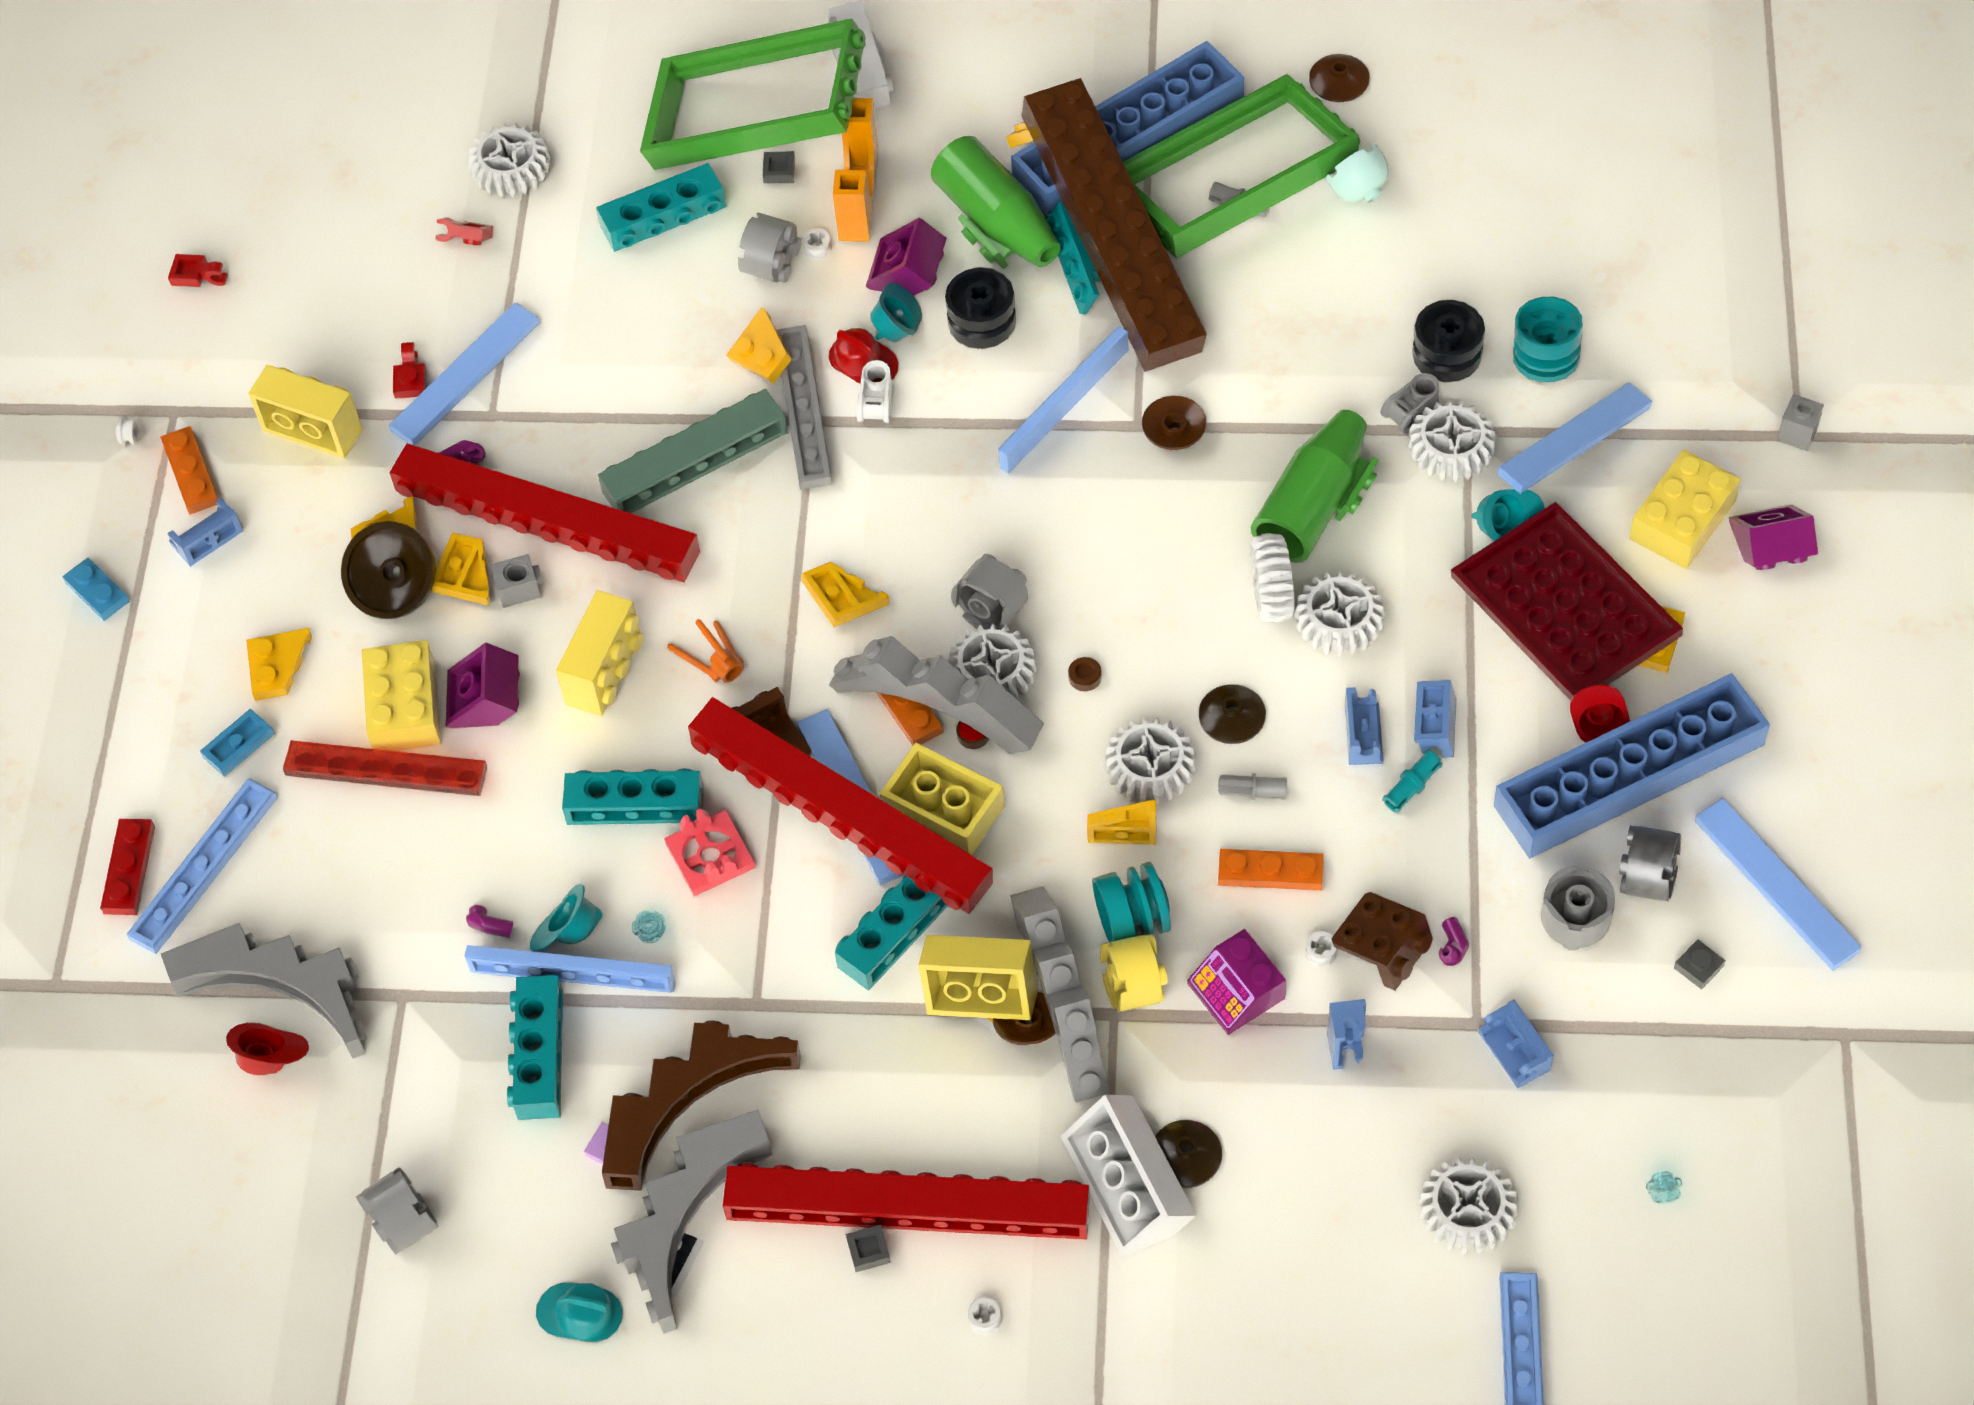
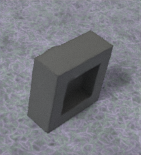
M794 151L764 152L763 183H794Z
M1697 939L1675 962L1674 969L1702 990L1724 967L1726 960Z
M881 1225L845 1234L855 1272L891 1263Z

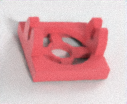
M700 808L696 811L697 819L695 821H692L688 815L683 816L679 824L681 831L664 838L665 844L693 897L755 868V863L726 810L710 817L707 811ZM709 831L720 832L727 835L730 839L717 844L709 842L705 833ZM695 838L699 845L695 856L685 860V847L691 839ZM708 848H715L720 852V855L714 862H705L700 858L702 852ZM735 850L734 859L728 855H724ZM702 866L705 868V874L698 873L692 869Z

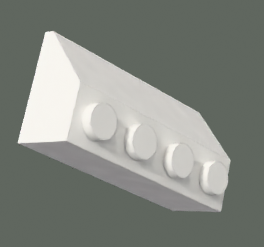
M1104 1095L1060 1136L1084 1184L1089 1185V1194L1122 1257H1128L1173 1237L1196 1217L1191 1204L1133 1095Z

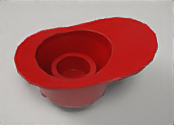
M851 328L837 332V339L830 348L828 356L833 368L861 384L863 367L870 361L880 360L889 366L891 379L895 378L898 373L899 364L896 355L888 347L876 341L871 333L861 328ZM877 378L872 380V382H880L883 379Z
M1603 684L1588 686L1576 693L1570 702V713L1576 732L1585 743L1630 722L1624 697L1619 690L1612 686Z
M246 1022L238 1024L231 1028L226 1036L227 1046L235 1053L237 1065L241 1070L252 1075L275 1074L283 1068L284 1064L299 1061L309 1051L308 1041L303 1036L275 1029L261 1023Z

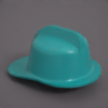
M889 283L885 286L879 301L871 311L870 319L877 330L875 339L880 340L885 337L890 341L897 342L908 335L913 336L916 333L922 319L921 308L916 298L903 286L896 283Z
M1515 489L1498 490L1482 499L1477 507V512L1472 513L1471 517L1477 520L1480 530L1495 541L1545 509V506L1540 496L1533 491L1526 490L1520 494Z
M581 883L575 885L562 902L538 926L530 941V949L533 952L541 951L553 941L568 945L577 944L585 940L593 932L602 918V912L584 897L585 887Z
M571 1282L557 1284L544 1292L536 1305V1318L539 1326L546 1333L561 1338L584 1342H600L617 1332L622 1322L623 1310L619 1299L612 1292L593 1283L579 1284Z

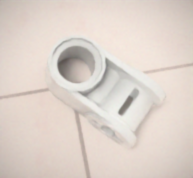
M870 361L863 367L860 393L857 398L858 422H863L864 419L883 420L884 423H890L893 385L890 368L883 361ZM877 378L883 379L880 382H872V380Z

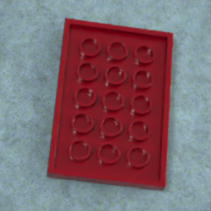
M1557 502L1549 505L1451 569V578L1570 701L1576 693L1588 686L1611 684L1683 636V627Z

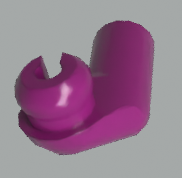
M462 440L439 453L477 464L484 460L486 452L482 445Z
M481 905L471 906L469 914L466 915V922L469 927L488 934L510 938L513 921L488 916L487 909Z
M1451 917L1442 923V928L1448 938V942L1443 949L1440 948L1438 954L1440 960L1447 966L1459 964L1470 945L1458 918Z

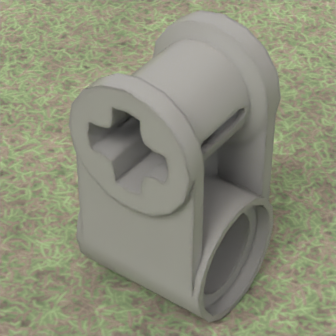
M1428 373L1416 375L1398 392L1392 394L1384 402L1380 411L1381 415L1384 418H1391L1400 426L1401 432L1409 434L1410 427L1414 424L1416 416L1422 415L1425 407L1433 410L1435 403H1439L1438 379Z

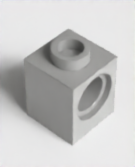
M1793 394L1782 417L1777 441L1808 451L1819 427L1824 404Z
M529 554L491 564L503 608L541 598L538 585L544 582L539 565L532 566Z

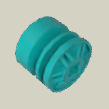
M1551 296L1529 300L1519 308L1515 316L1513 363L1521 374L1528 379L1538 382H1556L1566 379L1575 372L1580 362V342L1582 340L1583 328L1582 315L1577 307L1565 299Z
M1150 861L1140 865L1141 879L1133 866L1127 868L1126 885L1122 884L1116 872L1092 879L1096 907L1108 942L1136 936L1135 925L1138 924L1145 935L1153 934L1154 936L1153 921L1160 934L1171 931L1170 906L1162 880L1159 879Z

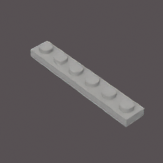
M806 325L777 329L783 340V345L787 348L792 358L782 372V379L800 489L832 485Z

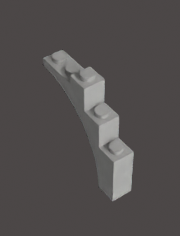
M893 636L872 640L865 647L862 654L841 659L836 664L833 671L835 674L829 683V686L837 693L850 691L878 692L922 703L971 726L1009 754L1031 750L1044 725V722L990 675L967 679L941 655L920 660Z
M1043 886L1012 894L1010 898L1017 927L1024 940H1031L1034 967L1051 1015L1073 1099L1077 1103L1109 1094L1110 1091L1096 1037L1097 1030L1090 1000L1081 987L1074 954L1065 941L1058 908Z
M237 923L161 953L169 980L178 997L205 989L228 986L259 987L284 993L307 1004L323 1016L342 1037L352 1059L365 1054L361 1041L367 1039L360 1019L353 1021L350 1013L356 1010L350 994L357 991L353 978L358 977V973L352 958L344 959L340 947L307 960L302 946L298 945L295 947L290 935L257 947L252 933L245 934L240 923Z
M759 1110L676 1137L680 1150L673 1153L679 1171L645 1182L649 1195L642 1198L648 1217L614 1228L617 1241L611 1243L617 1264L625 1262L628 1274L636 1272L641 1291L649 1289L652 1300L645 1304L652 1324L659 1322L663 1334L677 1329L672 1306V1272L677 1249L688 1224L703 1202L726 1181L727 1166H737L740 1163L754 1164L773 1155Z

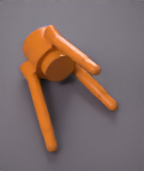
M700 619L695 621L702 634L715 649V652L710 657L711 668L671 643L667 645L670 651L708 674L714 682H718L720 679L724 683L731 682L744 669V661L736 653L718 621H714L713 626L725 648H722Z

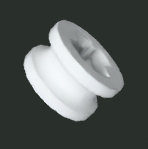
M813 228L803 235L804 252L809 258L821 259L830 253L831 243L827 231L821 228ZM815 241H818V244L822 242V244L819 246H816V243H814L812 246V243Z
M127 416L119 417L116 435L120 444H125L127 441L132 445L138 444L141 436L139 417L132 416L130 419Z
M1318 931L1308 937L1305 956L1312 965L1325 967L1334 962L1337 948L1333 946V936L1330 933ZM1319 944L1326 945V950H1324L1323 954L1316 953Z
M987 1297L974 1300L968 1309L971 1329L981 1335H990L996 1332L1002 1322L998 1303ZM987 1309L988 1314L994 1313L990 1315L989 1322L982 1323L981 1318L975 1319L980 1317V1310Z

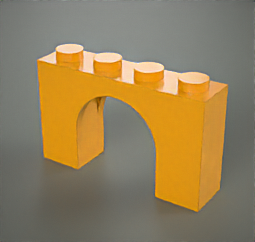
M853 98L852 115L849 118L847 132L841 133L844 170H835L833 201L839 241L870 242L878 156L873 98Z

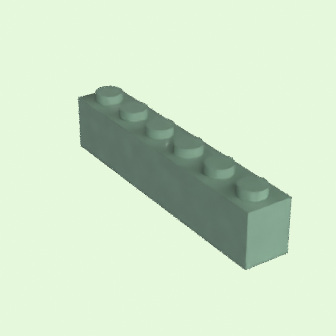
M766 388L757 393L750 394L744 400L719 410L716 414L701 422L693 423L687 429L664 438L656 445L646 450L638 451L632 457L607 467L598 474L602 493L612 508L633 513L786 434L785 415Z

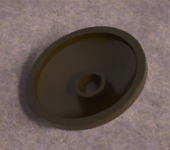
M384 521L365 527L350 541L342 558L341 580L349 600L363 613L379 619H397L414 612L429 596L435 580V559L431 547L418 531L403 523ZM398 566L400 568V574L398 577L395 578L393 576V570L395 567Z

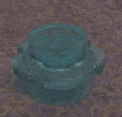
M648 910L642 911L636 916V921L632 922V932L642 942L654 943L665 932L666 927L663 924L665 919L657 911L653 913ZM651 923L652 926L646 927V924Z
M1662 1171L1651 1177V1180L1646 1184V1189L1651 1194L1654 1202L1669 1203L1680 1197L1679 1187L1682 1186V1180L1679 1177H1673L1671 1172Z

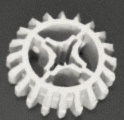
M516 122L513 127H508L505 123L503 128L500 129L492 126L490 133L482 131L481 139H474V147L469 148L468 166L471 177L480 189H486L490 196L496 192L501 198L509 193L514 198L517 192H522L526 195L527 188L536 189L537 182H544L545 174L549 172L550 154L547 143L544 141V138H541L538 131H532L528 125L520 128Z
M1449 399L1446 406H1441L1436 402L1433 410L1425 407L1422 415L1416 416L1414 424H1412L1409 430L1408 447L1411 451L1412 461H1418L1419 470L1428 468L1427 473L1429 477L1436 473L1439 474L1441 481L1446 476L1452 477L1454 482L1457 481L1458 476H1463L1468 480L1471 477V472L1479 475L1482 467H1488L1491 457L1495 454L1496 434L1493 431L1492 421H1486L1485 412L1477 413L1475 405L1465 408L1463 400L1458 406L1452 405Z
M1273 533L1253 537L1250 545V562L1259 617L1264 622L1273 623L1291 619L1295 603L1292 570L1285 538L1281 534Z
M1339 570L1336 577H1331L1326 572L1323 576V581L1314 577L1311 586L1305 585L1302 589V595H1299L1296 600L1297 607L1295 608L1294 615L1297 621L1296 627L1298 632H1302L1304 642L1312 641L1314 650L1323 646L1326 655L1331 650H1337V654L1340 657L1343 654V650H1348L1354 655L1357 646L1366 650L1368 641L1375 642L1378 632H1381L1383 628L1385 609L1383 607V599L1381 595H1377L1375 585L1367 586L1365 577L1356 581L1353 572L1349 577H1343Z
M993 623L990 629L984 630L979 625L977 628L978 632L976 633L967 629L965 633L966 639L957 637L956 647L950 648L948 662L967 679L990 675L1017 700L1018 694H1027L1028 686L1033 685L1035 680L1034 674L1037 671V663L1035 662V651H1033V648H1030V642L1027 638L1021 639L1019 630L1010 633L1007 625L1001 630H997Z
M1143 716L1140 725H1136L1130 720L1128 730L1119 727L1117 737L1110 738L1109 747L1105 750L1106 762L1104 765L1105 771L1108 774V780L1111 785L1116 784L1118 794L1127 792L1129 801L1136 796L1140 797V802L1147 801V798H1153V800H1156V805L1160 802V797L1163 796L1171 801L1173 792L1182 794L1184 785H1190L1192 774L1196 770V763L1194 762L1196 752L1192 748L1190 737H1184L1182 727L1173 730L1171 720L1165 725H1161L1158 717H1156L1153 723H1147ZM1147 753L1150 755V760L1153 762V768H1151L1150 761H1148Z
M1473 1156L1469 1158L1468 1164H1463L1462 1160L1457 1157L1454 1160V1167H1451L1444 1161L1440 1166L1441 1172L1432 1170L1429 1174L1430 1181L1423 1182L1421 1189L1423 1194L1419 1195L1418 1204L1422 1206L1419 1210V1217L1422 1220H1427L1424 1225L1426 1232L1436 1231L1434 1234L1436 1243L1446 1239L1448 1251L1452 1250L1455 1244L1460 1245V1251L1463 1255L1467 1253L1468 1246H1473L1474 1251L1479 1254L1482 1252L1483 1244L1493 1250L1496 1247V1239L1504 1242L1507 1238V1230L1514 1228L1515 1220L1513 1217L1517 1216L1518 1206L1513 1204L1517 1200V1193L1510 1190L1512 1185L1510 1178L1500 1180L1502 1177L1501 1168L1491 1172L1489 1171L1490 1163L1488 1160L1483 1162L1482 1166H1477ZM1462 1184H1471L1472 1186H1464ZM1488 1193L1493 1197L1498 1208L1495 1216L1489 1213V1207L1484 1203ZM1442 1194L1448 1199L1447 1203L1452 1207L1448 1218L1443 1214L1438 1203ZM1467 1224H1468V1225H1473V1226H1475V1227H1465V1226H1463V1225H1467Z

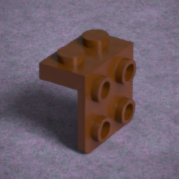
M778 687L757 694L754 699L739 707H732L738 713L811 757V749L788 716L784 696Z
M1372 892L1363 895L1332 937V943L1335 948L1377 965L1383 985L1396 991L1403 980L1410 976L1413 966L1421 955L1429 950L1433 940L1425 914Z

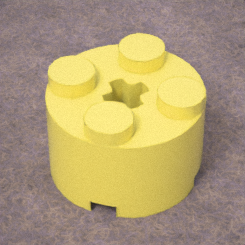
M1153 934L1107 942L1100 946V964L1107 962L1106 974H1102L1105 990L1113 1009L1117 1008L1118 1013L1159 1004L1164 1001L1162 985H1167V973L1163 964H1157L1155 957L1157 945Z

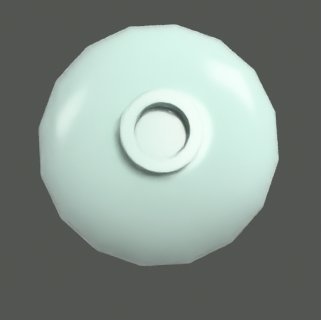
M1377 144L1371 145L1372 151L1367 153L1362 148L1335 167L1337 174L1333 178L1330 174L1326 176V182L1338 197L1348 202H1359L1365 199L1367 203H1370L1383 193L1380 188L1387 181L1389 168L1388 162Z

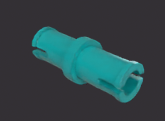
M1425 751L1424 755L1410 770L1406 769L1400 774V781L1383 796L1382 801L1385 802L1384 804L1391 811L1399 813L1416 793L1420 794L1425 789V783L1443 766V763L1440 762L1441 759L1432 751Z

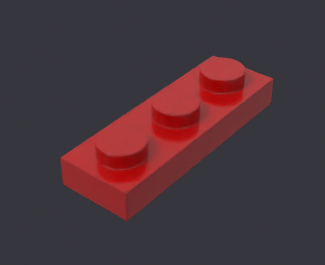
M119 818L100 906L103 914L137 915L155 830L152 819Z

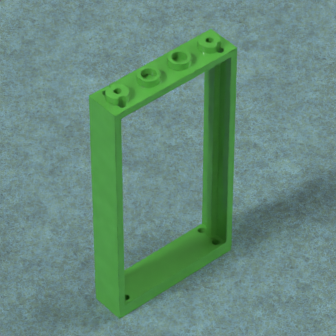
M850 18L662 58L641 143V154L654 170L847 132L849 118L852 115L853 98L857 92L858 73L862 66L863 48L866 46L864 32ZM841 48L828 109L671 140L685 80Z
M1285 74L1123 161V164L1164 248L1177 259L1324 179L1328 174H1333L1336 172L1335 167L1359 150L1360 138L1353 128H1349L1340 120L1336 113L1330 112L1319 98H1314L1306 91L1302 83L1299 84L1288 74ZM1286 103L1292 105L1334 143L1181 227L1135 185Z

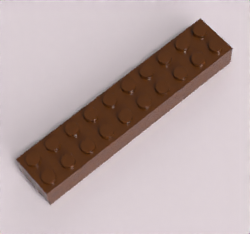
M1075 79L1024 96L1021 117L1123 328L1128 331V339L1144 372L1201 353L1207 333L1082 79Z

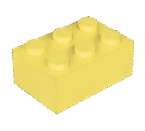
M267 364L248 393L263 431L342 458L347 456L363 430L351 393L345 388L321 383L314 377L306 378L294 374L284 367L277 368Z
M1683 449L1634 515L1629 539L1687 569L1736 502L1741 479Z
M596 590L556 668L563 698L567 706L602 716L607 705L610 706L614 702L617 692L616 687L620 679H624L627 676L630 659L634 652L640 650L643 642V634L639 627V616L636 615L632 600Z
M428 640L362 649L366 730L374 754L441 744L435 660Z
M916 742L880 792V799L970 855L976 850L1005 807L1002 785Z
M926 935L918 966L927 1015L1031 1020L1038 993L1031 940Z

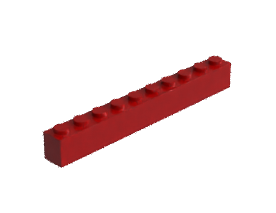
M406 443L389 472L395 491L405 497L413 496L420 498L433 506L442 505L454 509L462 515L470 514L483 518L490 524L505 525L511 527L516 532L522 534L530 533L550 543L558 542L568 545L578 552H590L599 555L607 561L612 562L615 560L627 564L638 571L646 570L653 572L666 580L675 579L685 583L700 554L698 538L695 533Z
M712 697L688 725L691 745L698 752L704 755L709 753L717 758L719 763L731 772L736 770L743 774L748 782L756 788L761 789L764 787L772 792L774 797L786 806L791 804L798 808L809 821L813 823L819 821L824 824L837 838L841 840L848 839L856 844L864 855L871 858L874 856L879 858L895 874H904L913 879L918 888L927 893L934 892L942 897L944 903L954 910L961 909L970 914L992 886V867L716 698Z
M740 1163L737 1166H727L722 1206L726 1220L862 1228L881 1225L882 1229L1087 1240L1090 1195L1089 1185L1082 1184L1076 1180L1048 1183L1039 1178H1029L1025 1181H1010L1002 1176H993L989 1179H974L966 1174H957L953 1177H938L929 1172H922L917 1175H902L897 1171L886 1170L878 1174L866 1173L861 1169L855 1168L840 1172L830 1171L824 1167H811L809 1170L794 1169L788 1165H776L773 1168L758 1167L752 1163Z

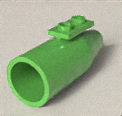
M963 136L957 138L938 154L931 168V179L968 217L966 218L963 214L958 217V220L964 227L961 233L972 245L976 242L981 245L982 248L979 252L990 264L996 261L1005 269L1008 266L1005 259L1014 253L1037 267H1045L1058 256L1060 244L1034 196L976 137Z
M1340 410L1296 450L1251 524V534L1253 537L1267 533L1281 534L1287 543L1290 562L1299 563L1308 559L1336 511L1338 513L1335 519L1341 521L1347 512L1353 515L1363 500L1358 495L1361 489L1368 490L1377 476L1373 469L1379 460L1373 457L1368 462L1360 457L1367 424L1359 414L1351 410Z

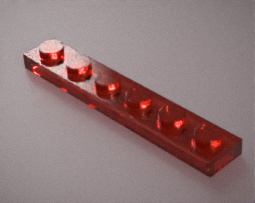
M290 740L282 769L285 776L481 796L488 767L485 760Z

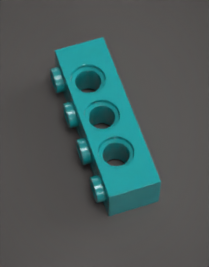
M706 163L597 206L596 210L600 227L613 251L616 252L678 226L686 225L708 214H713L718 210L726 208L723 187L710 164Z
M686 768L678 769L677 771L646 769L643 772H625L623 770L591 772L580 770L575 773H565L562 810L567 825L680 823L685 815H688L692 821H695L697 819L696 811L700 808L703 809L704 786L700 771ZM667 792L673 793L669 796H662L664 793ZM601 793L605 794L604 796L599 798L595 797L596 795ZM632 793H639L637 796L628 797Z
M904 875L903 880L895 888L891 887L885 892L881 903L873 912L868 911L859 921L857 929L850 936L846 935L839 941L835 949L837 968L869 991L948 906L944 903L942 897L932 891L930 893L924 892L916 886L913 879ZM918 894L924 896L918 900L911 899L912 896ZM894 918L901 919V921L896 924L888 923L889 920ZM872 942L879 944L874 948L865 947L867 944Z
M558 975L516 977V991H510V1008L512 1012H515V1022L509 1023L510 1043H514V1054L508 1055L509 1075H513V1086L507 1087L508 1107L514 1108L518 1120L560 1118L563 989ZM533 1013H542L538 1018H529ZM534 1044H541V1047L537 1050H528ZM533 1076H541L536 1082H527Z

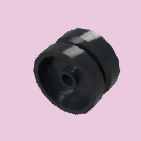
M982 267L965 270L951 280L945 294L947 323L951 335L959 343L969 348L977 349L995 347L1007 340L1014 331L1016 323L1015 295L1011 281L1001 272L992 268Z
M1451 299L1440 300L1427 305L1418 314L1414 325L1412 354L1414 364L1421 373L1431 374L1441 382H1456L1471 376L1479 368L1483 354L1485 326L1483 318L1478 311L1465 302Z

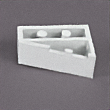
M862 0L828 8V23L852 18L866 37V46L863 48L861 58L862 66L856 83L857 92L854 98H873L874 109L891 105L889 92L894 91L890 74L885 75L884 59L882 53L877 51L874 32L870 29ZM841 48L832 49L837 64Z

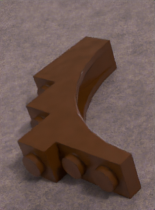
M714 1020L706 1021L705 1023H694L689 1060H683L674 1056L654 1059L648 1097H643L637 1093H626L623 1096L613 1095L602 1166V1177L606 1189L642 1191L648 1164L659 1141L682 1113L695 1101L714 1089L748 1075L771 1070L800 1069L801 1054L798 1040H791L783 1036L774 1037L773 1039L756 1038L752 1035L732 1037L729 1024H723Z

